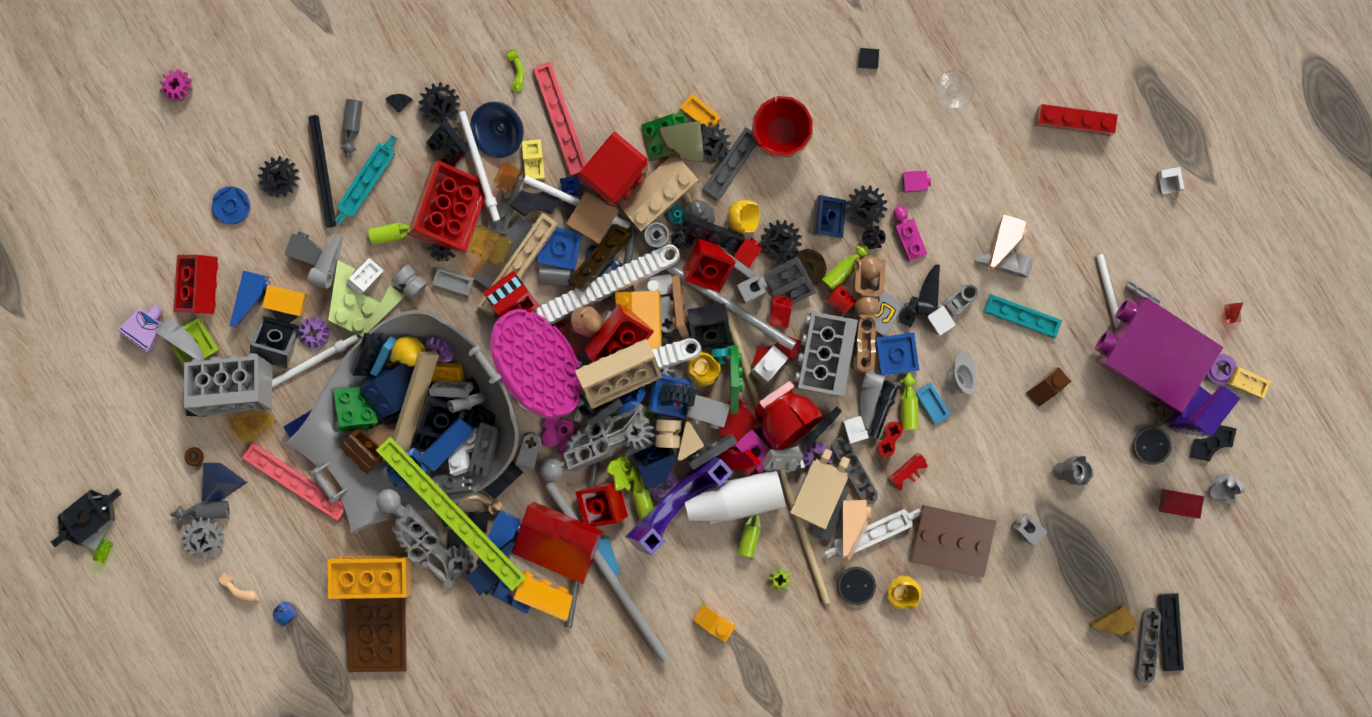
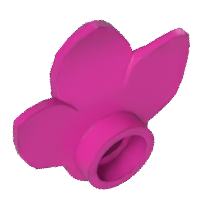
M546 418L542 421V425L547 430L541 437V444L545 446L556 445L559 454H562L567 450L566 443L570 441L571 435L575 431L574 424L568 419ZM562 426L567 427V432L562 430Z

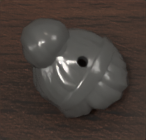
M694 200L684 206L683 215L687 224L692 217L715 223L714 209L708 203Z
M1086 456L1070 457L1064 463H1057L1052 471L1054 477L1058 480H1066L1068 483L1078 486L1086 485L1093 477V469L1086 462Z

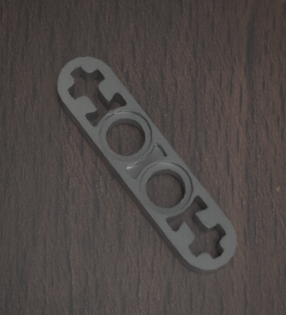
M844 437L835 438L832 442V448L838 460L840 461L841 459L840 454H843L841 449H836L835 447L838 445L837 441L840 440L846 443L844 445L845 451L847 452L849 449L851 453L845 454L843 457L847 458L850 456L856 461L855 465L851 468L847 467L845 472L848 473L847 475L860 499L866 500L867 504H873L878 498V493L849 441ZM858 473H862L865 477V481L862 484H856L854 481V477ZM867 483H869L870 485L869 487H866L869 492H874V495H872L873 499L871 501L869 499H864V496L866 495L864 489H862L861 491H859L858 489L864 487Z
M1152 607L1145 609L1142 613L1136 676L1144 683H1150L1155 677L1161 614ZM1151 611L1156 615V618L1152 619V625H1156L1155 628L1145 627L1146 624L1150 625V619L1147 618V615H1150ZM1148 630H1152L1155 634L1154 639L1151 641H1147L1144 636ZM1147 649L1151 650L1153 654L1149 660H1145L1142 655ZM1142 662L1146 664L1152 663L1151 667L1147 665V671L1150 672V676H1146V679L1141 675V672H1145V665H1141Z

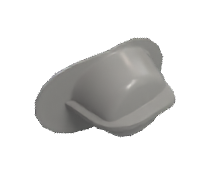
M963 351L956 355L954 368L947 375L951 394L965 393L972 395L975 392V364L971 356Z

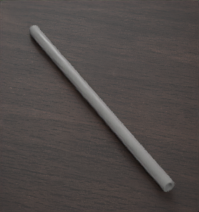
M554 482L546 485L545 488L561 512L578 520ZM597 548L593 560L662 663L670 658Z

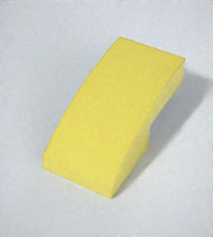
M541 139L523 141L522 150L525 176L527 175L538 181H544L545 172Z

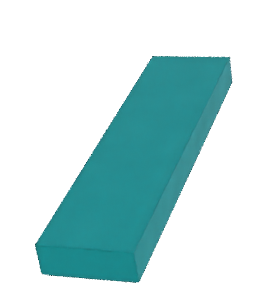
M989 294L983 311L989 315L1052 338H1056L1062 320L992 294Z

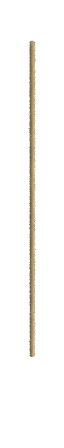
M663 114L655 116L656 119L663 117ZM688 192L683 197L685 204L692 202L691 195ZM722 288L719 294H721V295H723V296L725 297V294H724V291H723V288ZM726 309L730 335L734 345H738V353H742L741 367L755 407H757L761 398L753 375L750 373L751 369L732 314ZM777 470L789 506L792 509L795 497L785 470ZM793 516L823 604L831 603L803 520Z

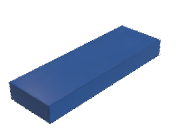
M459 417L420 456V460L435 471L474 432V429Z

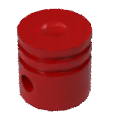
M842 285L825 299L833 310H837L836 313H840V317L856 303V299L853 300L854 297H850V293Z

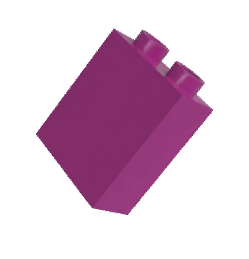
M1136 297L1133 301L1127 298L1116 312L1115 317L1121 321L1113 333L1106 331L1098 340L1095 350L1100 355L1095 362L1170 411L1183 413L1224 347L1151 299Z

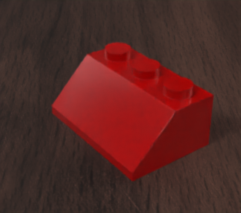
M177 255L173 312L214 314L216 307L215 293L217 289L218 257Z
M618 304L601 326V329L585 347V351L589 359L596 362L646 339L648 341L654 330L634 312Z

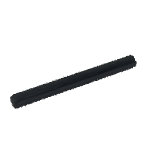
M311 115L308 117L325 225L327 228H333L337 224L334 221L336 218L320 119L318 115Z

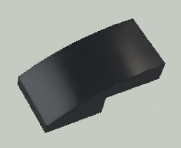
M476 405L469 410H465L462 420L468 425L474 424L479 428L481 422L494 425L496 415Z

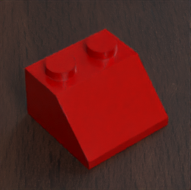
M698 239L683 267L684 279L686 282L720 293L736 261L718 245Z
M614 481L601 483L575 492L583 523L597 527L616 524L628 517L622 491H615Z

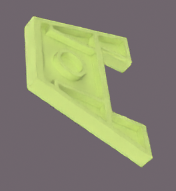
M337 260L328 320L363 337L364 333H368L405 295L402 291L388 286L380 302L365 294H358L353 288L347 286L346 283L352 276L355 268Z

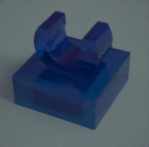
M577 176L560 178L562 192L571 196L582 195L580 181Z

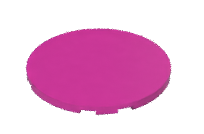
M516 309L501 316L493 326L490 345L495 368L502 377L501 380L505 387L522 406L541 417L555 419L572 412L580 402L579 397L582 387L575 373L580 368V365L567 339L555 326L552 327L548 324L546 318L535 312L529 313L524 309Z

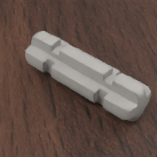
M1128 281L1125 286L1128 291H1133V294L1137 297H1147L1159 305L1161 302L1159 297L1153 296V293L1141 285L1138 286V283L1135 281Z

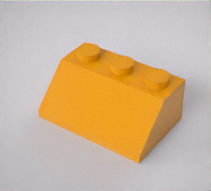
M660 291L615 292L616 306L620 304L634 312L654 330V333L648 339L651 349L662 347Z
M524 570L523 574L526 578L513 591L510 589L508 591L513 599L567 621L573 597L569 593V589L561 585L557 588L551 585V581L545 578H541V580L536 579L533 573Z

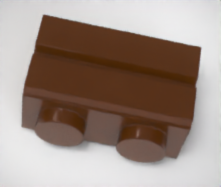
M361 428L350 434L340 447L367 475L384 460L376 451L379 446Z

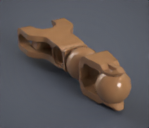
M872 255L865 256L861 260L856 257L854 260L853 292L859 296L855 303L859 320L853 347L852 367L860 373L871 371L875 365L876 322L874 319L879 311V301L876 297L884 292L886 260L880 261ZM861 276L868 280L878 277L877 290H862L860 288ZM863 320L870 322L871 326L867 331L861 327ZM862 358L866 360L864 367L861 365Z

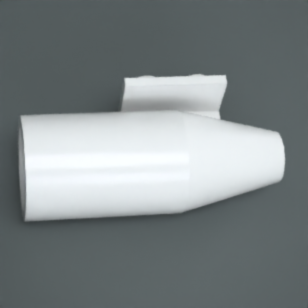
M777 470L740 479L727 480L721 486L709 488L685 502L689 521H710V524L732 521L786 507Z

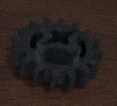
M439 82L438 87L432 83V89L425 87L427 93L420 94L424 99L418 102L423 105L419 110L426 112L423 115L425 119L430 116L429 121L431 123L436 120L437 124L440 125L441 120L447 122L448 118L454 120L453 114L459 113L456 107H460L461 104L456 101L460 97L459 95L454 96L456 90H449V84L444 88L442 82ZM439 91L446 92V93H448L450 96H445V97H444V96H442V95L440 94ZM433 95L431 101L428 102L429 97ZM438 98L444 102L442 103V110L436 105L438 104ZM452 105L450 111L447 113L448 106ZM429 111H437L440 116L433 115Z
M708 122L707 127L704 123L701 124L703 145L708 143L709 140H717L711 146H703V150L707 151L710 156L703 154V161L701 163L706 159L707 164H711L712 159L715 163H718V157L724 159L725 155L723 153L730 151L726 148L727 145H731V142L726 141L730 135H724L726 129H719L720 124H716L714 127L712 122ZM710 130L715 131L719 136L712 135ZM722 143L721 149L718 152V146Z
M279 156L276 161L274 157H271V163L264 161L266 167L259 168L263 171L262 174H258V177L262 178L259 185H265L262 190L264 192L270 190L268 195L271 197L274 193L276 198H280L281 194L284 197H288L287 192L294 193L292 188L299 187L296 181L301 180V178L296 176V174L300 170L294 169L296 164L294 162L289 164L290 159L288 158L283 161V158ZM279 165L278 168L271 170L272 167ZM289 170L291 172V179L287 174ZM272 174H276V175H277V174H278V175L281 174V176H282L284 179H286V181H284V180H279V179L275 178V176L272 175ZM267 175L270 177L271 180L270 185L267 181ZM288 185L286 188L278 190L281 186Z
M863 185L861 186V191L854 189L855 195L850 194L848 196L851 201L846 202L850 206L846 212L852 213L849 219L855 218L854 224L860 221L862 222V227L866 223L872 227L873 221L878 224L880 223L878 218L885 217L882 211L888 210V208L883 207L887 200H882L884 193L879 195L878 188L872 191V186L870 185L865 190ZM868 194L873 195L877 200H872ZM861 196L860 203L854 205L856 198ZM866 201L867 204L873 205L869 208V211L866 208H860ZM879 207L877 215L873 217V210ZM856 213H862L866 219L861 218Z
M776 220V225L769 223L770 229L764 228L766 235H761V239L765 240V242L761 243L762 247H766L764 253L770 252V259L776 256L777 262L780 258H783L784 262H786L787 256L793 259L792 253H799L797 246H802V243L798 242V240L802 239V235H797L799 228L793 229L794 223L788 226L786 220H784L783 224H780L779 220ZM783 229L789 230L793 235L783 232ZM776 230L775 236L769 239L771 233ZM779 237L787 239L786 241H784V245H780L779 242H776L779 240ZM794 242L793 247L787 252L789 244ZM770 247H776L780 250V253L773 251Z

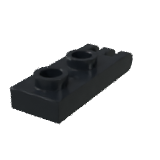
M364 333L350 370L352 376H371L370 372L385 339L384 333H379L378 335L377 333H372L371 336L370 333Z

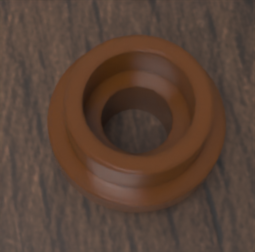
M192 447L186 451L184 458L188 465L198 466L204 460V453L200 448ZM193 453L198 455L197 460L192 459Z

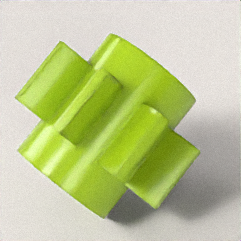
M782 567L778 572L773 569V577H768L769 580H773L770 587L776 585L778 592L781 587L788 589L787 582H792L791 579L787 578L790 572L783 573ZM779 575H782L785 579L781 584H778L777 580H775Z

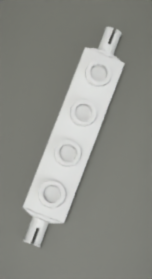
M919 508L910 513L902 509L869 524L854 553L912 527V520L920 516V513H918L920 512ZM843 537L834 540V548L824 551L828 559L837 554L844 558Z

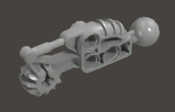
M639 403L627 413L618 414L613 417L607 416L598 425L590 427L588 424L583 427V430H577L578 433L571 435L570 441L566 443L567 450L563 453L564 459L559 461L555 458H549L541 463L539 469L542 478L547 482H555L562 477L563 472L567 469L575 472L609 458L614 453V447L622 443L628 448L633 446L635 450H638L639 447L646 449L645 443L651 445L652 442L649 438H653L655 435L650 433L654 429L653 426H649L650 420L644 417L645 407ZM632 416L623 429L611 433L616 421ZM599 426L600 432L599 434L595 435L594 429L595 427ZM637 430H640V431H641V432L639 433V437L635 436V435L638 434V431H637ZM606 444L605 452L601 453L600 447ZM588 451L589 457L584 460L583 454Z
M385 489L378 494L376 504L379 510L385 514L394 513L396 515L395 525L392 528L396 541H399L398 545L401 548L403 547L411 561L416 562L422 568L427 567L443 582L445 588L453 586L455 577L462 578L463 573L469 574L470 568L474 566V556L470 554L469 548L463 550L462 544L459 548H456L455 545L447 548L439 540L438 529L410 504L403 507L401 505V498L396 491ZM414 524H419V525H421V526H419V527H414V526H412V525H414ZM428 536H433L434 538H433V539H428V538H426V537H428ZM430 553L443 562L446 574L429 562Z

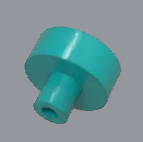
M674 205L669 209L668 218L673 224L685 222L683 215L684 207Z
M730 348L712 349L711 356L717 357L719 364H725V356H730Z

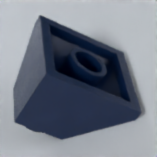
M653 445L634 453L639 471L648 489L656 488L666 482L676 460L673 448L655 447Z

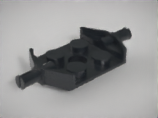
M116 488L111 494L103 495L90 489L58 515L59 535L50 541L52 545L56 548L63 541L68 540L76 545L83 546L81 543L110 520L115 521L113 502L122 495L121 491ZM86 512L87 519L81 522L80 515Z

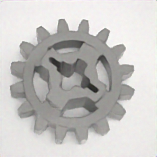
M200 517L199 522H196L194 519L192 520V526L186 524V530L182 532L181 542L184 543V550L190 549L189 555L195 553L197 559L200 555H203V558L206 559L207 554L214 557V551L220 552V546L224 544L222 540L224 539V533H221L222 527H217V521L210 523V518L203 521L202 517Z

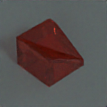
M1243 302L1225 305L1227 323L1241 322L1240 311Z

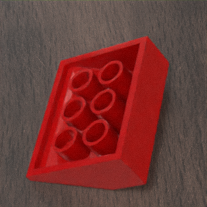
M437 160L430 167L407 235L423 242L466 252L485 199L479 178Z
M532 502L527 506L522 519L514 555L584 584L604 531L539 503Z

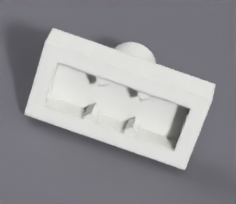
M369 258L346 283L358 294L362 295L384 270Z
M671 274L648 277L634 284L635 292L660 291V295L671 294L669 284H672Z

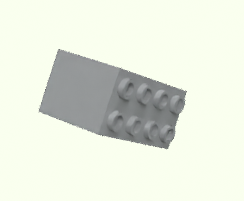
M811 312L810 315L806 316L804 327L807 328V332L802 335L800 345L804 346L803 353L798 355L797 365H800V370L795 372L793 383L797 384L796 388L844 396L858 320ZM826 330L831 334V337L827 338V340L822 336V332ZM822 349H825V352L828 353L824 359L818 354ZM819 367L824 372V375H821L820 378L815 374V370H818Z
M247 354L246 357L231 355L227 359L211 357L210 360L206 361L192 359L191 362H185L184 408L198 416L272 410V364L259 357L258 354Z

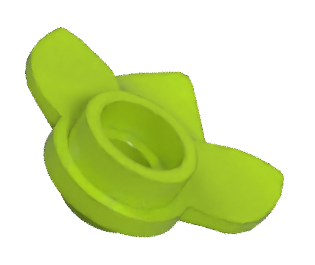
M620 456L611 461L607 468V473L614 476L615 491L624 488L626 491H630L632 487V480L628 478L631 465L625 456Z

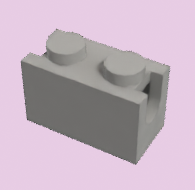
M758 275L736 286L744 304L766 293L765 289L768 287L764 278H759Z
M696 395L694 406H689L687 417H690L689 421L701 424V421L709 423L708 427L719 430L720 426L724 427L730 405Z
M1020 514L1013 521L1015 524L1012 528L1028 544L1033 546L1047 533L1031 515Z

